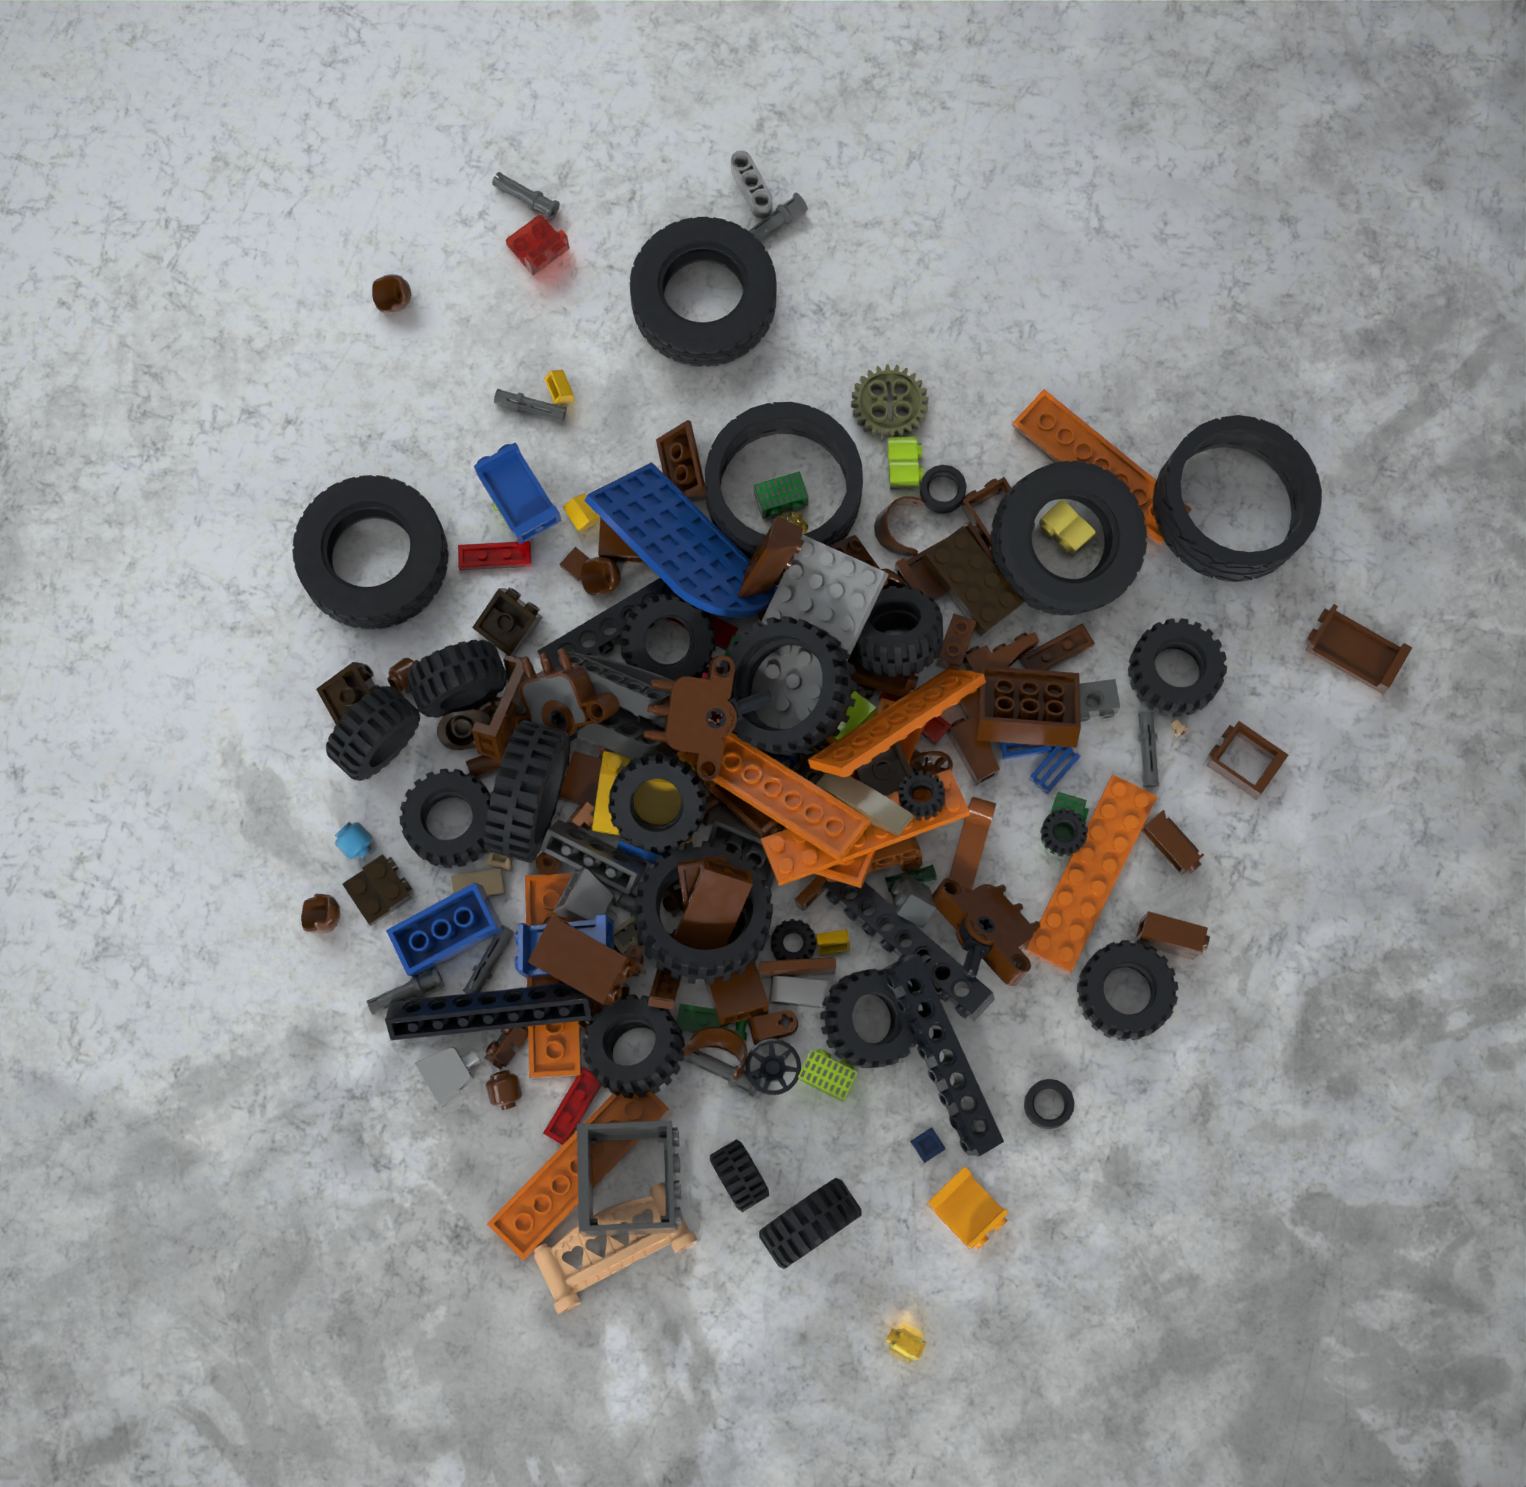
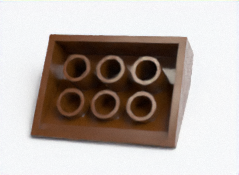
M980 666V673L984 674L986 683L979 687L977 740L1077 748L1081 730L1079 673Z

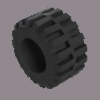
M736 1139L710 1154V1162L738 1210L744 1212L769 1197V1189L742 1142Z

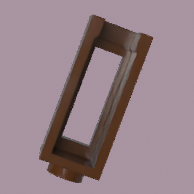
M1164 810L1141 830L1181 875L1186 871L1191 874L1202 865L1199 860L1204 854H1198L1199 850L1169 817L1166 818Z

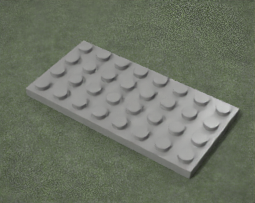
M802 535L801 539L804 540L802 548L798 554H793V562L789 569H786L761 623L767 625V618L775 617L782 620L783 616H789L796 620H805L837 638L841 642L840 647L847 650L850 655L889 574ZM796 645L783 646L772 652L759 666L753 680L751 695L767 689L772 697L771 704L754 710L757 717L763 723L777 729L792 728L807 718L815 708L822 690V670L819 660L808 649Z

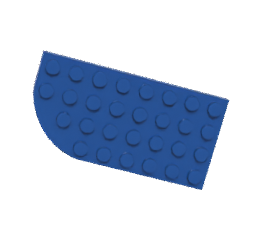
M652 462L586 496L584 501L679 597L691 605L712 614L735 618L754 616L769 607L778 587L774 584L769 593L744 598L738 597L737 595L750 559Z

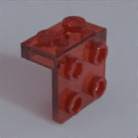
M542 215L536 216L506 239L507 247L533 276L570 249L568 236L561 229L559 232H556Z

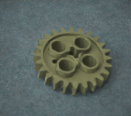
M886 364L885 371H882L877 366L875 374L868 370V378L861 376V384H855L856 391L852 392V399L854 400L851 401V408H856L853 410V417L859 416L857 425L865 423L864 432L872 429V437L877 433H881V440L885 438V435L894 437V434H898L899 437H903L904 431L912 435V427L919 429V421L924 422L925 415L923 413L928 411L926 404H928L929 397L925 396L927 389L921 388L922 380L915 382L916 373L910 376L907 375L908 368L899 372V365H896L894 370H890L889 364ZM887 383L891 384L892 422L889 421ZM904 388L907 392L900 394L895 389ZM873 389H880L883 393L875 395L871 391ZM905 410L908 415L900 416L897 414V411ZM881 411L884 413V416L876 417L873 413Z

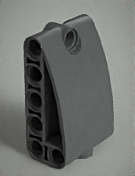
M567 653L572 664L580 665L586 670L595 694L609 692L619 702V709L616 713L599 723L586 725V727L578 731L579 736L631 760L640 758L643 754L647 753L652 755L657 754V752H664L668 756L672 753V748L666 742L643 737L644 730L664 731L666 716L649 713L647 711L648 705H668L669 690L652 687L651 681L652 679H671L625 663L596 656Z

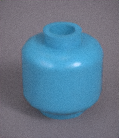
M348 822L335 835L337 837L335 845L349 859H353L357 855L362 858L372 849L369 846L372 842V835L359 822L353 824Z

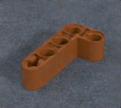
M973 796L968 806L970 816L965 817L949 878L957 880L968 893L973 888L987 833L996 807L994 802Z
M913 836L876 850L867 873L897 864L900 865L903 872H911L920 868L923 861L917 837ZM826 877V880L829 882H837L836 880Z

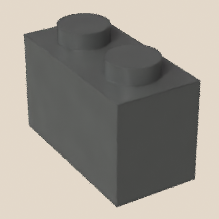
M905 873L900 880H896L893 884L891 895L897 915L923 928L937 909L930 887Z

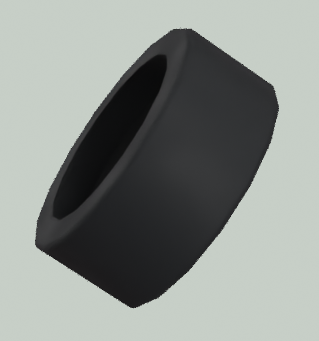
M938 465L932 467L925 473L921 482L920 495L921 499L925 501V506L933 512L942 514L953 512L959 508L966 493L965 477L953 466ZM947 477L953 480L957 485L956 496L946 502L934 499L929 492V485L933 479Z
M1045 1079L1038 1081L1028 1090L1025 1096L1024 1109L1027 1117L1033 1124L1044 1129H1054L1062 1126L1070 1119L1074 1112L1075 1101L1072 1092L1064 1083L1054 1079ZM1053 1089L1060 1093L1064 1100V1110L1060 1116L1054 1119H1044L1039 1116L1034 1107V1100L1040 1091Z

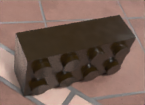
M964 526L927 552L921 559L922 563L946 591L966 618L977 621L975 631L980 637L1024 603Z

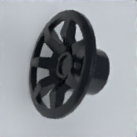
M767 1039L761 1041L750 1050L745 1064L746 1076L751 1085L763 1094H783L793 1088L799 1079L798 1076L801 1072L800 1057L794 1047L783 1040ZM769 1044V1056L763 1057L756 1053L760 1047ZM773 1044L782 1045L788 1050L781 1056L775 1055ZM791 1053L796 1060V1068L785 1065L784 1061ZM753 1056L761 1065L760 1068L751 1072L750 1062ZM785 1072H796L793 1081L786 1085L783 1078ZM752 1076H763V1079H765L764 1087L759 1086ZM778 1081L783 1087L780 1090H768L771 1082Z

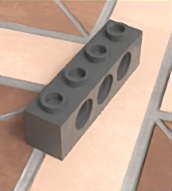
M1116 679L1080 683L1081 722L1088 721L1090 717L1100 716V719L1112 718L1118 713L1120 702ZM1089 697L1095 698L1098 701V706H1090L1086 699Z
M559 819L547 830L540 848L541 851L578 870L588 869L598 880L628 895L639 884L647 863Z

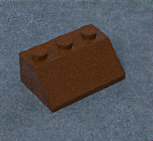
M778 516L775 518L748 563L737 595L738 597L744 598L769 593L774 584L779 585L784 575L783 569H789L794 559L793 553L798 554L804 543V540L801 539L803 528Z

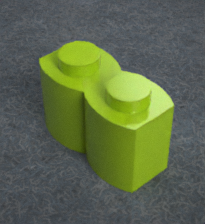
M917 436L888 437L890 489L919 487V480H922L924 477L923 466L918 464V458H922V443H917Z

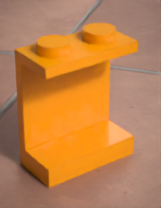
M964 1166L926 1204L969 1250L974 1246L979 1249L989 1240L986 1234L994 1228L998 1231L1008 1221L1005 1216L1009 1212L1001 1208Z

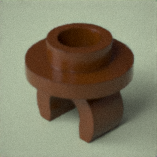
M541 852L536 859V867L543 875H553L559 871L561 860Z

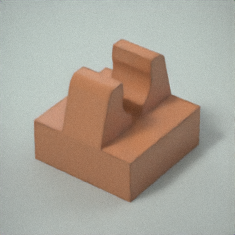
M588 802L580 804L566 823L575 828L582 826L588 831L592 830L594 817L590 813L594 810V807Z

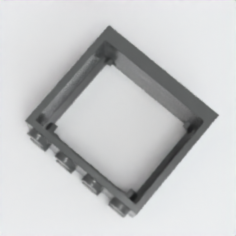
M672 1120L577 1124L579 1232L583 1237L677 1233V1226H682V1211L680 1207H676V1200L681 1199V1183L679 1180H676L675 1173H680L679 1154H675V1147H679L680 1142L678 1127L673 1126ZM645 1139H658V1142H664L666 1216H660L661 1222L598 1225V1219H593L592 1145H596V1142Z

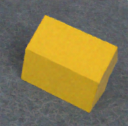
M551 370L544 380L554 404L563 406L574 402L575 398L564 371Z
M585 493L573 497L562 507L577 530L583 532L597 525L600 516L584 501L587 496Z
M847 929L816 934L819 956L850 952V940Z

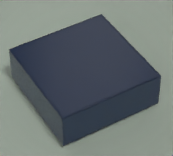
M932 1127L910 1141L923 1163L946 1150Z

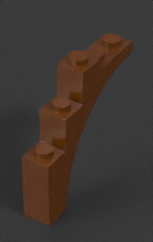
M1035 632L1029 635L1022 633L1014 639L1015 642L1007 646L1003 643L992 650L993 653L990 652L987 645L981 648L975 646L966 652L967 655H965L963 663L968 671L980 673V666L1010 668L1019 657L1037 647L1039 638ZM977 688L976 692L968 694L960 700L958 704L967 720L961 718L951 724L952 728L948 732L950 740L975 785L998 775L1000 770L992 752L990 741L977 740L979 688Z

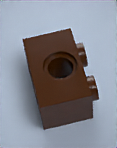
M953 613L936 666L944 669L948 667L961 668L977 621Z

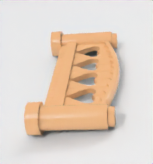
M663 1182L649 1189L651 1192L650 1196L609 1207L593 1215V1219H598V1225L621 1224L622 1222L632 1224L635 1215H642L645 1210H651L653 1212V1223L661 1222L660 1216H666L665 1185ZM682 1217V1226H677V1233L629 1235L628 1247L612 1237L606 1236L605 1259L586 1248L587 1241L590 1239L596 1240L597 1236L583 1237L579 1232V1225L568 1232L555 1246L549 1247L545 1243L533 1251L535 1253L534 1258L556 1302L553 1306L559 1315L581 1304L577 1293L669 1244H671L674 1252L678 1253L697 1243L698 1239L694 1231H689ZM576 1246L583 1248L581 1271L563 1260V1254L567 1251L572 1252Z

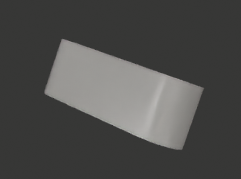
M736 151L731 156L732 176L754 216L762 219L766 218L772 213V195L750 154L746 151ZM738 164H745L746 166H745V167H738L737 165H738ZM748 183H755V184H757V185H755V186H748L747 184H748ZM758 202H765V203H767V204H766V205H763V206H760V205H758L757 203H758Z
M772 976L769 1002L780 1005L825 1009L826 1006L822 1004L824 998L830 996L829 989L839 982Z

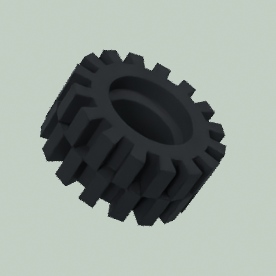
M920 770L917 776L912 772L910 773V778L905 776L903 783L900 782L898 790L899 804L913 814V816L915 815L916 820L921 821V816H925V821L930 820L929 815L932 814L933 817H936L937 811H942L945 804V788L943 787L942 780L939 781V777L936 774L932 777V772L927 771L926 775H923V770ZM927 789L931 792L932 796L929 801L921 803L914 801L912 794L915 790Z
M1061 808L1060 811L1055 810L1052 814H1049L1043 822L1040 831L1042 833L1041 841L1045 843L1044 847L1046 849L1049 848L1051 850L1050 853H1058V856L1061 857L1063 855L1071 856L1072 853L1078 852L1084 845L1088 832V827L1085 826V819L1082 820L1080 818L1082 815L1080 813L1075 814L1072 809L1067 811L1066 808ZM1061 823L1070 825L1074 831L1073 838L1066 842L1060 841L1055 836V827Z
M790 919V921H782L780 925L775 927L771 935V950L776 959L812 958L816 948V938L814 931L808 923L805 924L800 919L798 921ZM795 933L801 936L803 946L799 951L790 952L784 947L783 941L787 935Z

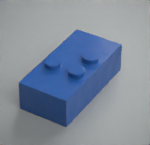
M473 883L387 929L386 932L408 976H419L431 970L432 967L438 966L498 934L504 928L483 886Z

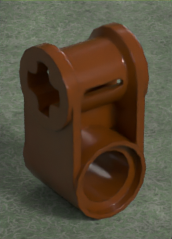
M781 1010L748 1019L754 1045L767 1039H780L791 1036L798 1029L797 1018L790 1010ZM784 1018H788L789 1021H793L789 1023V1028H785L784 1025H780L783 1023Z

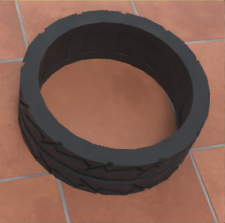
M773 402V404L766 403L752 407L736 416V419L731 420L719 432L711 446L712 449L708 453L705 465L706 504L711 521L750 560L766 534L747 527L734 516L725 503L721 492V483L725 470L736 453L747 444L761 437L775 434H793L808 438L825 448L834 457L842 470L847 492L841 506L822 526L802 535L828 546L845 539L857 519L863 488L862 462L858 449L841 424L829 414L815 407L812 408L809 405L795 402Z
M1242 415L1221 417V419L1215 418L1199 425L1187 434V437L1183 438L1159 472L1154 487L1153 511L1156 524H1158V530L1165 544L1177 558H1180L1181 562L1195 572L1210 578L1215 577L1217 580L1230 582L1253 580L1252 578L1258 579L1274 572L1304 545L1314 531L1320 515L1322 488L1319 475L1310 455L1297 440H1294L1291 434L1278 425L1263 419L1259 421L1256 417ZM1223 447L1240 449L1254 454L1265 461L1282 480L1290 499L1291 521L1284 542L1267 550L1245 552L1221 546L1205 536L1188 515L1182 499L1181 478L1186 461L1197 453Z

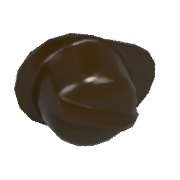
M471 709L452 712L440 720L437 726V736L439 741L451 750L476 748L472 733L475 722L490 726L493 718L482 710Z

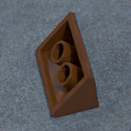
M687 420L657 438L656 443L663 474L691 502L706 500V491L692 423L690 420Z

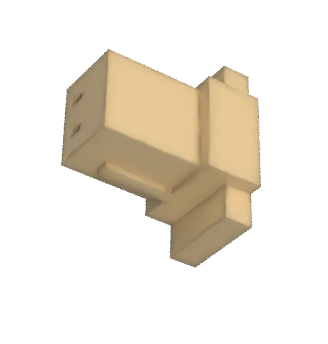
M1178 719L1171 723L1172 728L1176 731V738L1185 734L1189 728L1182 725Z

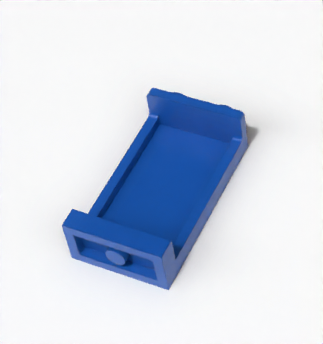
M516 443L502 446L497 453L490 457H482L474 465L476 475L519 545L562 521L558 509L551 503Z
M596 915V920L568 922L570 926L614 949V921L607 915ZM518 923V931L515 933V941L518 946L515 967L518 973L526 978L552 976L528 962L547 924L528 926L525 923Z

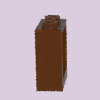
M1005 477L999 480L996 478L990 480L984 485L985 488L978 492L976 490L969 492L964 497L961 507L969 521L974 526L977 525L982 531V539L985 544L991 547V535L973 508L999 493L1004 498L1011 488Z
M1238 721L1234 727L1229 725L1221 736L1225 739L1222 745L1216 744L1208 754L1211 760L1207 766L1257 799L1289 755ZM1235 736H1238L1272 760L1255 785L1219 761Z

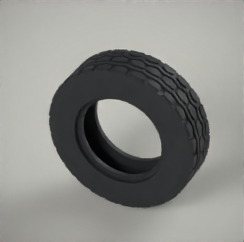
M716 217L686 218L679 222H673L665 226L664 229H660L651 236L650 240L646 241L641 248V252H638L630 275L631 306L636 325H638L644 338H647V342L655 350H659L660 354L669 359L672 358L675 362L690 364V366H718L721 363L726 364L734 361L737 357L740 358L747 354L766 335L770 328L769 324L773 321L776 308V273L768 251H765L764 245L747 229L741 228L740 225L734 222H728L726 219ZM692 263H717L734 273L742 285L743 294L737 306L723 318L710 322H695L681 317L668 305L664 292L671 277L678 270Z
M1062 461L1043 466L1013 485L996 509L997 513L994 514L991 526L993 531H991L990 536L992 557L996 563L995 567L1020 599L1038 611L1042 610L1044 613L1063 616L1078 615L1104 607L1116 598H1119L1127 590L1128 586H1131L1137 577V572L1141 570L1144 562L1143 556L1146 555L1147 528L1144 525L1145 518L1142 508H1139V502L1135 495L1129 491L1130 488L1122 480L1117 479L1115 474L1107 469L1103 470L1100 466L1092 463L1086 464V462ZM1058 499L1077 501L1088 507L1101 523L1104 532L1103 554L1094 570L1083 578L1069 579L1055 575L1046 569L1036 556L1032 544L1033 524L1040 510L1050 501Z
M363 475L357 478L351 477L342 480L343 482L340 483L337 482L328 487L327 490L322 491L313 499L312 503H309L296 526L297 531L294 533L292 544L294 549H292L293 562L295 563L294 567L301 584L312 601L323 613L339 623L343 622L346 626L374 630V628H389L391 625H399L408 621L407 619L419 614L434 599V595H437L443 584L442 580L445 579L447 572L448 544L443 527L434 508L431 507V504L423 495H420L419 491L410 485L407 486L405 482L394 478L392 480L386 476ZM366 519H384L399 525L409 535L410 552L402 570L391 580L371 587L356 586L341 579L333 568V551L339 537L345 530L357 522Z

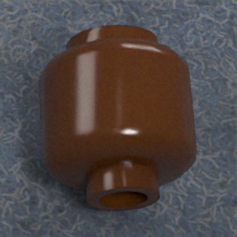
M403 658L393 665L388 671L389 677L387 680L389 685L394 687L399 693H411L407 682L408 672L419 661Z
M510 1070L491 1074L490 1079L486 1082L490 1103L493 1106H500L501 1110L515 1107V1102L522 1097L518 1076L510 1073Z

